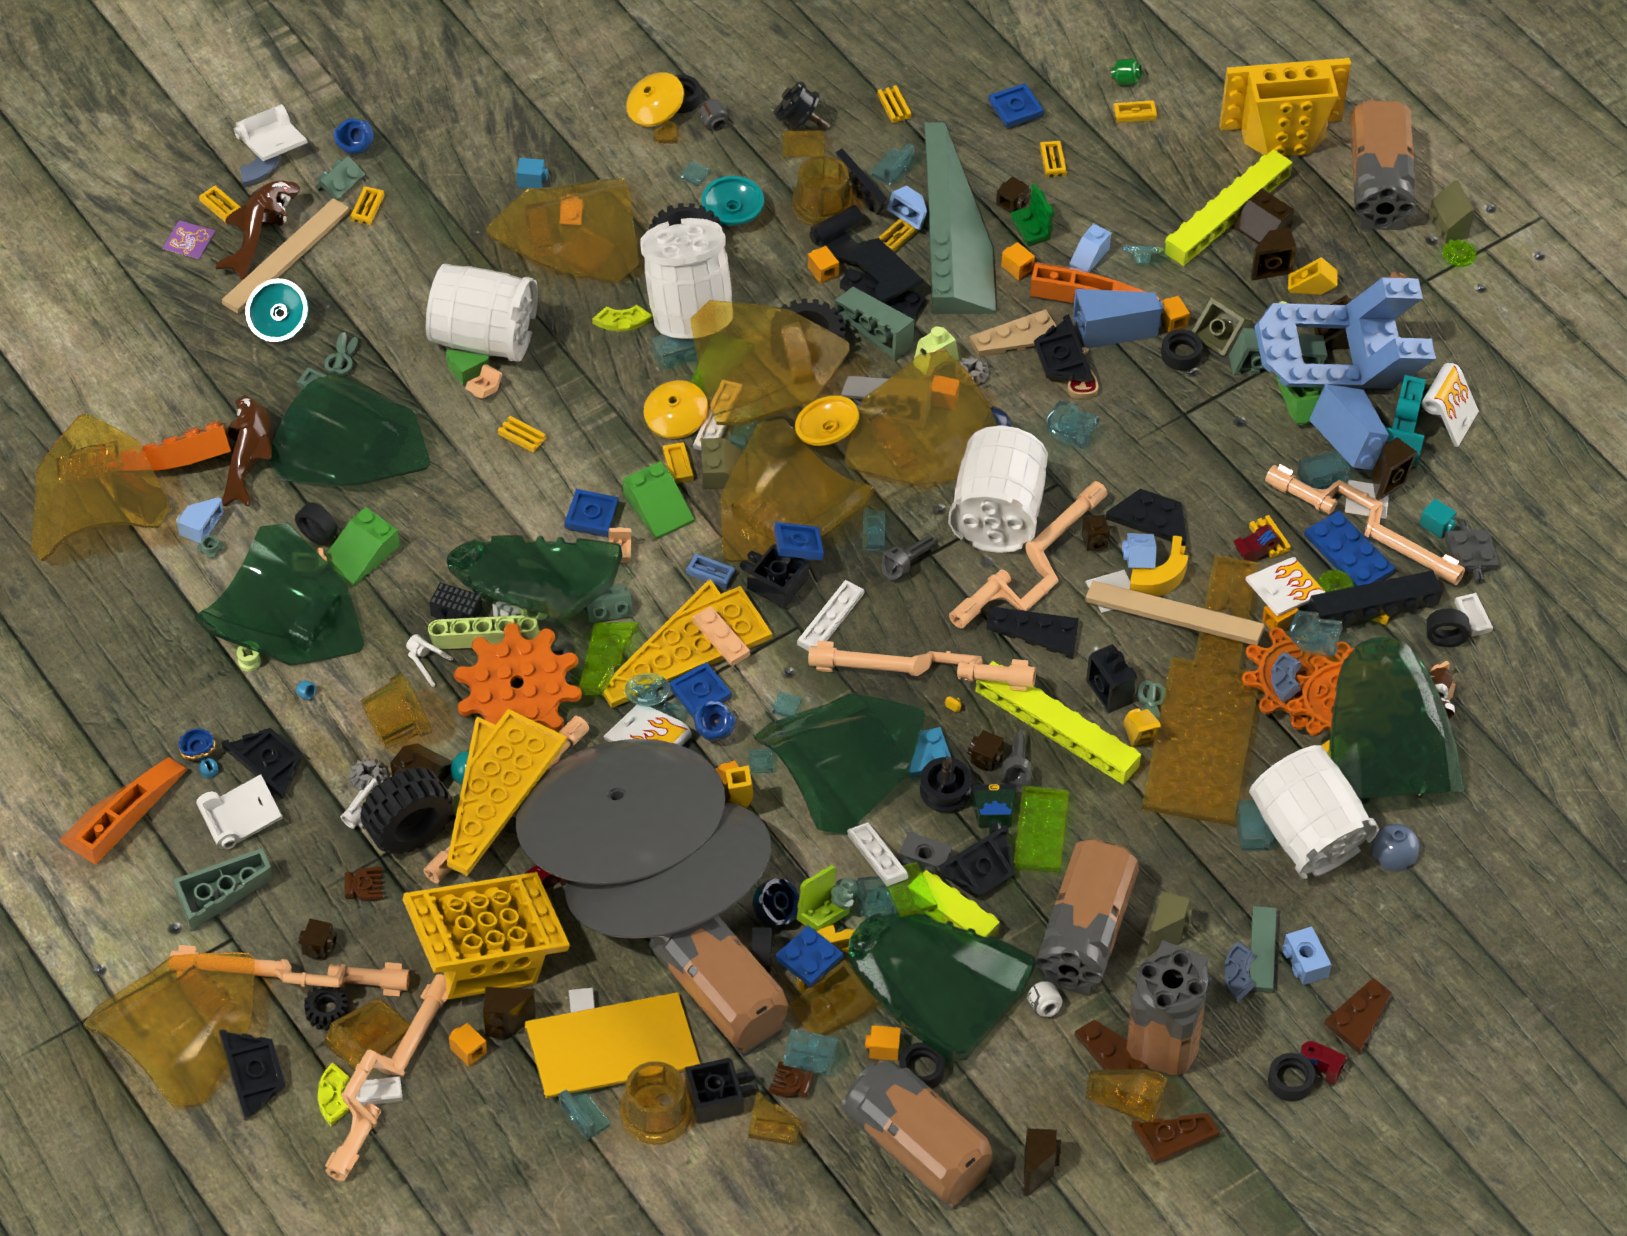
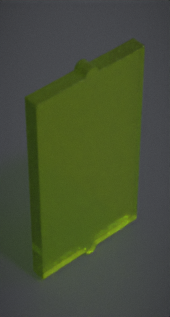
M917 862L903 865L908 873V879L886 886L900 918L938 908Z

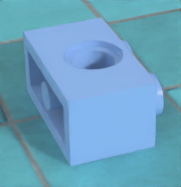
M1127 533V540H1123L1122 554L1123 560H1127L1129 568H1155L1156 542L1154 534Z
M1313 927L1286 934L1282 950L1285 957L1290 959L1293 973L1296 978L1299 977L1302 985L1329 977L1332 964Z

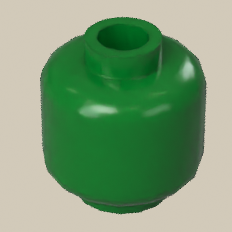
M1134 58L1119 59L1115 67L1111 69L1112 79H1116L1120 86L1136 85L1139 79H1142L1141 63H1138Z

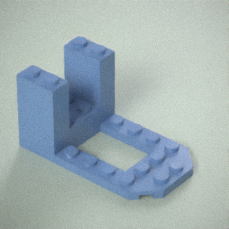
M1382 277L1347 305L1272 303L1254 326L1262 366L1268 372H1274L1280 378L1278 381L1285 387H1324L1325 384L1349 388L1395 389L1399 382H1403L1404 375L1413 376L1436 359L1432 339L1399 338L1395 319L1423 299L1419 279ZM1296 327L1345 328L1353 365L1304 364Z

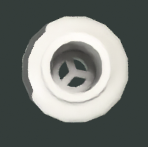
M1039 982L1028 992V1001L1038 1016L1051 1017L1062 1006V997L1056 986L1051 982Z

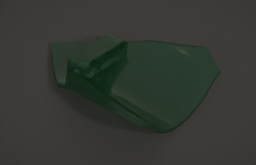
M333 373L314 379L296 396L280 423L271 446L272 457L268 459L282 481L331 486L362 485L423 471L430 465L426 445L412 409L394 402L358 380Z
M289 523L260 526L240 569L230 585L211 606L195 616V620L210 635L265 654L289 666L355 654L364 647L362 632L347 584Z
M850 693L825 705L771 722L755 734L754 739L775 752L788 768L803 795L817 830L846 835L848 834L847 830L854 828L908 774L924 724L925 713L921 708Z

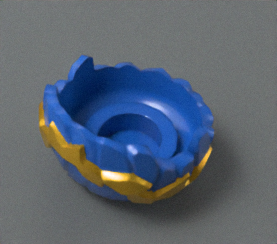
M199 728L187 731L184 736H181L178 743L182 757L192 761H199L208 757L215 749V740L211 732Z

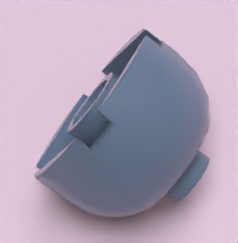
M1391 824L1383 827L1377 833L1372 846V854L1374 859H1377L1381 863L1380 866L1384 869L1404 871L1407 870L1408 866L1414 865L1417 861L1419 840L1413 830L1407 826Z

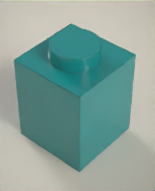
M1434 499L1422 511L1420 526L1442 538L1446 531H1453L1455 528L1457 512L1439 500Z

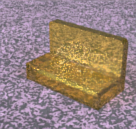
M782 130L783 156L824 155V130Z

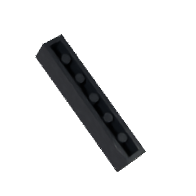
M1432 570L1311 595L1306 610L1316 630L1330 629L1338 625H1349L1362 620H1372L1385 614L1392 616L1405 611L1411 612L1420 608L1434 607L1439 604L1443 589Z

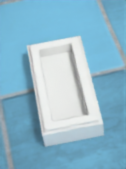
M1476 593L1455 598L1454 603L1457 609L1465 613L1469 618V634L1471 637L1492 632L1493 626Z
M400 1076L365 1080L356 1099L362 1106H365L367 1103L377 1105L402 1102Z

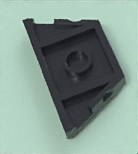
M843 148L835 152L851 183L850 188L856 196L860 195L863 204L868 210L871 208L876 214L881 212L886 205L885 202L888 201L887 198Z
M1069 314L1065 315L1060 324L1056 327L1054 325L1051 326L1045 334L1040 335L1034 340V347L1045 376L1049 379L1093 382L1092 373Z
M1139 489L1106 512V520L1147 534H1154V536L1170 542L1173 541V536L1182 537L1181 545H1186L1187 537L1182 502Z
M267 728L260 730L258 733L242 735L243 739L230 743L229 740L222 742V748L257 777L261 774L267 787L281 799L286 796L302 761V755L273 729Z
M1008 826L1001 827L935 868V871L973 897H980L1015 875L1014 863L1011 860L1012 849L1011 845H1008L1007 839Z
M222 1029L219 1030V1037L243 1120H247L280 1092L286 1084L272 1039L265 1037L255 1038L244 1033L241 1035L234 1034Z

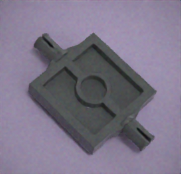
M1461 519L1458 522L1461 531H1446L1444 536L1449 555L1459 560L1458 564L1464 567L1466 572L1473 573L1476 584H1481L1484 582L1482 572L1497 570L1499 566L1489 530H1471L1468 520Z

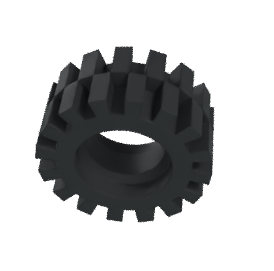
M315 986L313 993L309 991L307 998L305 997L304 1000L307 1021H310L312 1027L316 1024V1029L321 1030L322 1026H324V1031H329V1026H332L333 1030L337 1029L336 1024L338 1023L341 1026L344 1024L343 1019L347 1020L349 1007L345 992L343 990L340 991V987L333 989V987L325 988V986H320L321 989L318 990ZM324 1002H332L336 1005L334 1010L327 1013L318 1011L317 1007Z

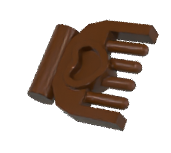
M382 867L363 868L358 870L355 875L352 872H346L344 874L345 898L353 899L355 894L359 900H383V891L381 889L371 890L382 888V884H373L381 883L382 879H371L382 877Z
M779 1061L776 1070L781 1073H775V1076L783 1079L773 1078V1082L784 1085L771 1083L769 1093L785 1097H791L798 1093L800 1097L806 1098L815 1074L812 1071H807L804 1075L802 1068Z

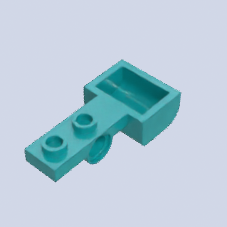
M1404 375L1393 427H1385L1389 434L1386 442H1390L1398 437L1416 450L1417 454L1412 466L1418 467L1425 435L1416 434L1414 431L1426 379Z

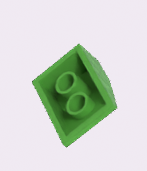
M1276 375V380L1291 418L1296 424H1309V418L1324 387H1285L1278 381L1280 378Z
M661 461L623 478L624 497L656 540L694 522V518L672 475Z
M365 507L349 521L326 553V567L352 586H355L400 546L398 529Z

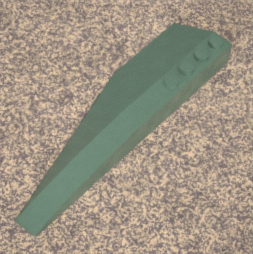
M924 123L932 314H996L993 247L946 124Z

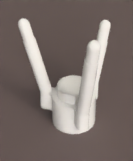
M418 634L413 635L407 642L406 648L410 651L408 656L414 660L430 685L435 687L436 684L418 657H425L430 650L449 661H453V657L431 645Z
M372 779L364 790H360L348 809L340 816L341 820L352 829L357 825L360 828L363 827L360 820L361 807L359 805L376 783V779Z

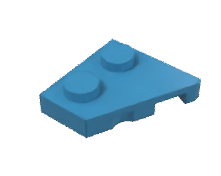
M941 727L918 732L910 767V778L921 776L923 768L930 761L940 757H951Z

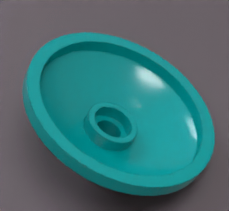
M725 176L712 181L706 186L702 193L701 204L706 207V213L711 210L714 212V218L718 216L720 224L735 226L746 224L759 216L764 207V195L761 188L748 178Z
M285 279L268 280L256 287L249 296L246 304V320L250 329L259 338L274 343L284 342L296 336L304 327L308 318V301L304 292L293 282ZM284 311V315L279 317V313Z

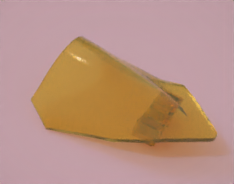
M625 178L600 179L552 188H529L503 210L486 229L487 235L495 241L539 265L565 273L619 282L639 265L632 208Z
M709 300L690 318L702 381L716 425L743 426L792 407L813 402L849 352V343L845 339L788 309L767 305Z
M946 349L921 354L862 399L859 408V420L852 431L845 454V464L848 468L913 485L958 478L961 460L964 457L968 440L975 432L986 427L998 425L986 400L971 376Z
M81 414L50 449L36 469V498L31 550L41 561L50 557L57 547L69 537L90 528L105 525H133L143 528H159L172 508L137 439L91 415Z
M785 419L759 422L721 493L723 557L729 562H741L742 560L749 562L747 554L751 550L764 555L771 545L776 544L774 535L775 522L819 527L820 536L823 539L868 506L875 489L866 483L849 480L828 467L806 446Z
M249 953L172 955L150 973L96 1006L83 1026L91 1032L108 1037L122 1047L149 1075L172 1107L204 1104L228 1066L219 1037V1030L223 1029L229 1033L241 1035L242 1033L247 1034L251 1026L255 977L254 957Z

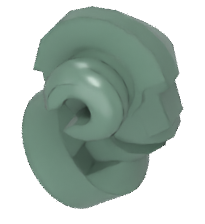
M849 877L839 879L831 889V903L842 909L850 908L854 903L853 900L858 895L856 882Z

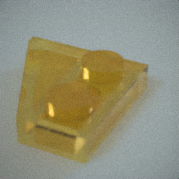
M756 1093L748 1138L797 1146L801 1119L785 1112L784 1108L778 1104H771L764 1099V1095Z

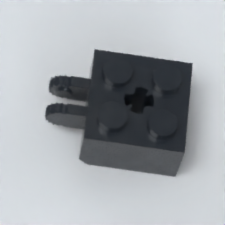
M776 544L771 545L764 555L751 550L747 554V558L751 562L742 560L740 563L741 569L747 572V589L783 608L787 606L809 579V562L802 558L779 556Z
M1113 644L1093 652L1088 659L1086 681L1108 713L1132 704L1137 676L1132 667L1129 668L1122 652L1118 651Z
M729 1058L685 1067V1083L696 1123L744 1113L743 1098L758 1094L760 1090L756 1084L740 1085L754 1081L756 1078L753 1071L736 1073L733 1060Z

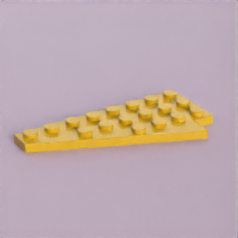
M708 580L601 686V693L610 707L614 708L665 686L706 662L711 666L725 660L693 623L692 616L710 606L748 649L771 640L772 632L742 587L738 586L720 594L712 580Z
M509 709L496 725L480 717L475 719L447 858L448 867L466 876L470 874L566 745V736Z

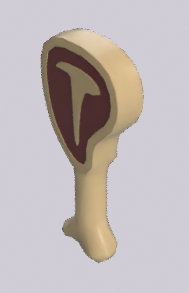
M1087 347L1082 348L1084 355L1089 352ZM1091 371L1093 382L1069 380L1067 385L1069 396L1080 400L1096 397L1099 386L1094 373Z

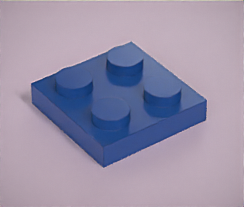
M1026 83L989 95L988 101L1006 128L1042 117L1044 114V110Z
M576 489L564 523L565 528L608 537L609 528H611L619 504V497Z
M775 522L774 535L779 556L822 560L824 552L819 527Z
M707 662L669 682V689L692 717L702 702L716 700L724 703L732 698L731 691Z
M809 925L776 954V960L810 988L843 959V952Z

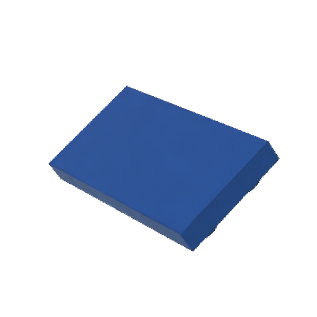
M1339 510L1309 527L1304 532V536L1353 587L1383 581L1395 574L1396 568Z

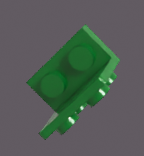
M1033 184L1031 187L1030 206L1011 212L1010 218L1027 247L1051 240V231H1053L1052 219L1055 215L1054 209L1051 204L1047 203L1043 190H1040L1037 184Z

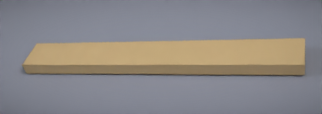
M334 198L330 200L222 299V304L239 314L246 308L249 296L256 287L268 280L279 278L350 213L349 207Z
M1094 580L1086 595V602L1248 644L1258 645L1264 630L1263 623Z

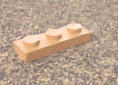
M711 606L692 616L693 623L731 666L750 656V650Z

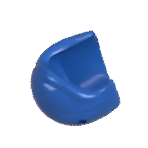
M347 119L334 130V140L337 146L348 154H361L373 142L374 132L366 120Z
M716 700L702 702L695 710L693 716L695 729L698 734L703 736L704 739L713 742L729 737L736 724L735 715L730 713L722 702Z

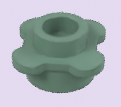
M213 535L205 536L201 540V544L197 546V550L205 553L207 558H214L218 551L224 549V544L219 542L218 538Z

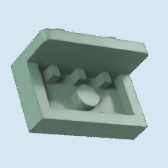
M349 156L344 160L339 158L330 166L333 169L331 172L324 171L317 178L319 183L315 188L318 190L322 187L332 198L338 200L365 173Z
M614 585L609 589L603 590L594 588L583 593L590 623L633 616L632 599L628 586Z

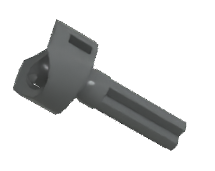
M929 535L904 550L893 546L882 552V574L889 580L898 579L910 570V561L936 546L933 537Z
M1019 730V733H1013L1011 757L1002 763L1001 783L1016 784L1017 787L1028 788L1032 780L1033 766L1031 762L1025 759L1027 735L1022 730Z

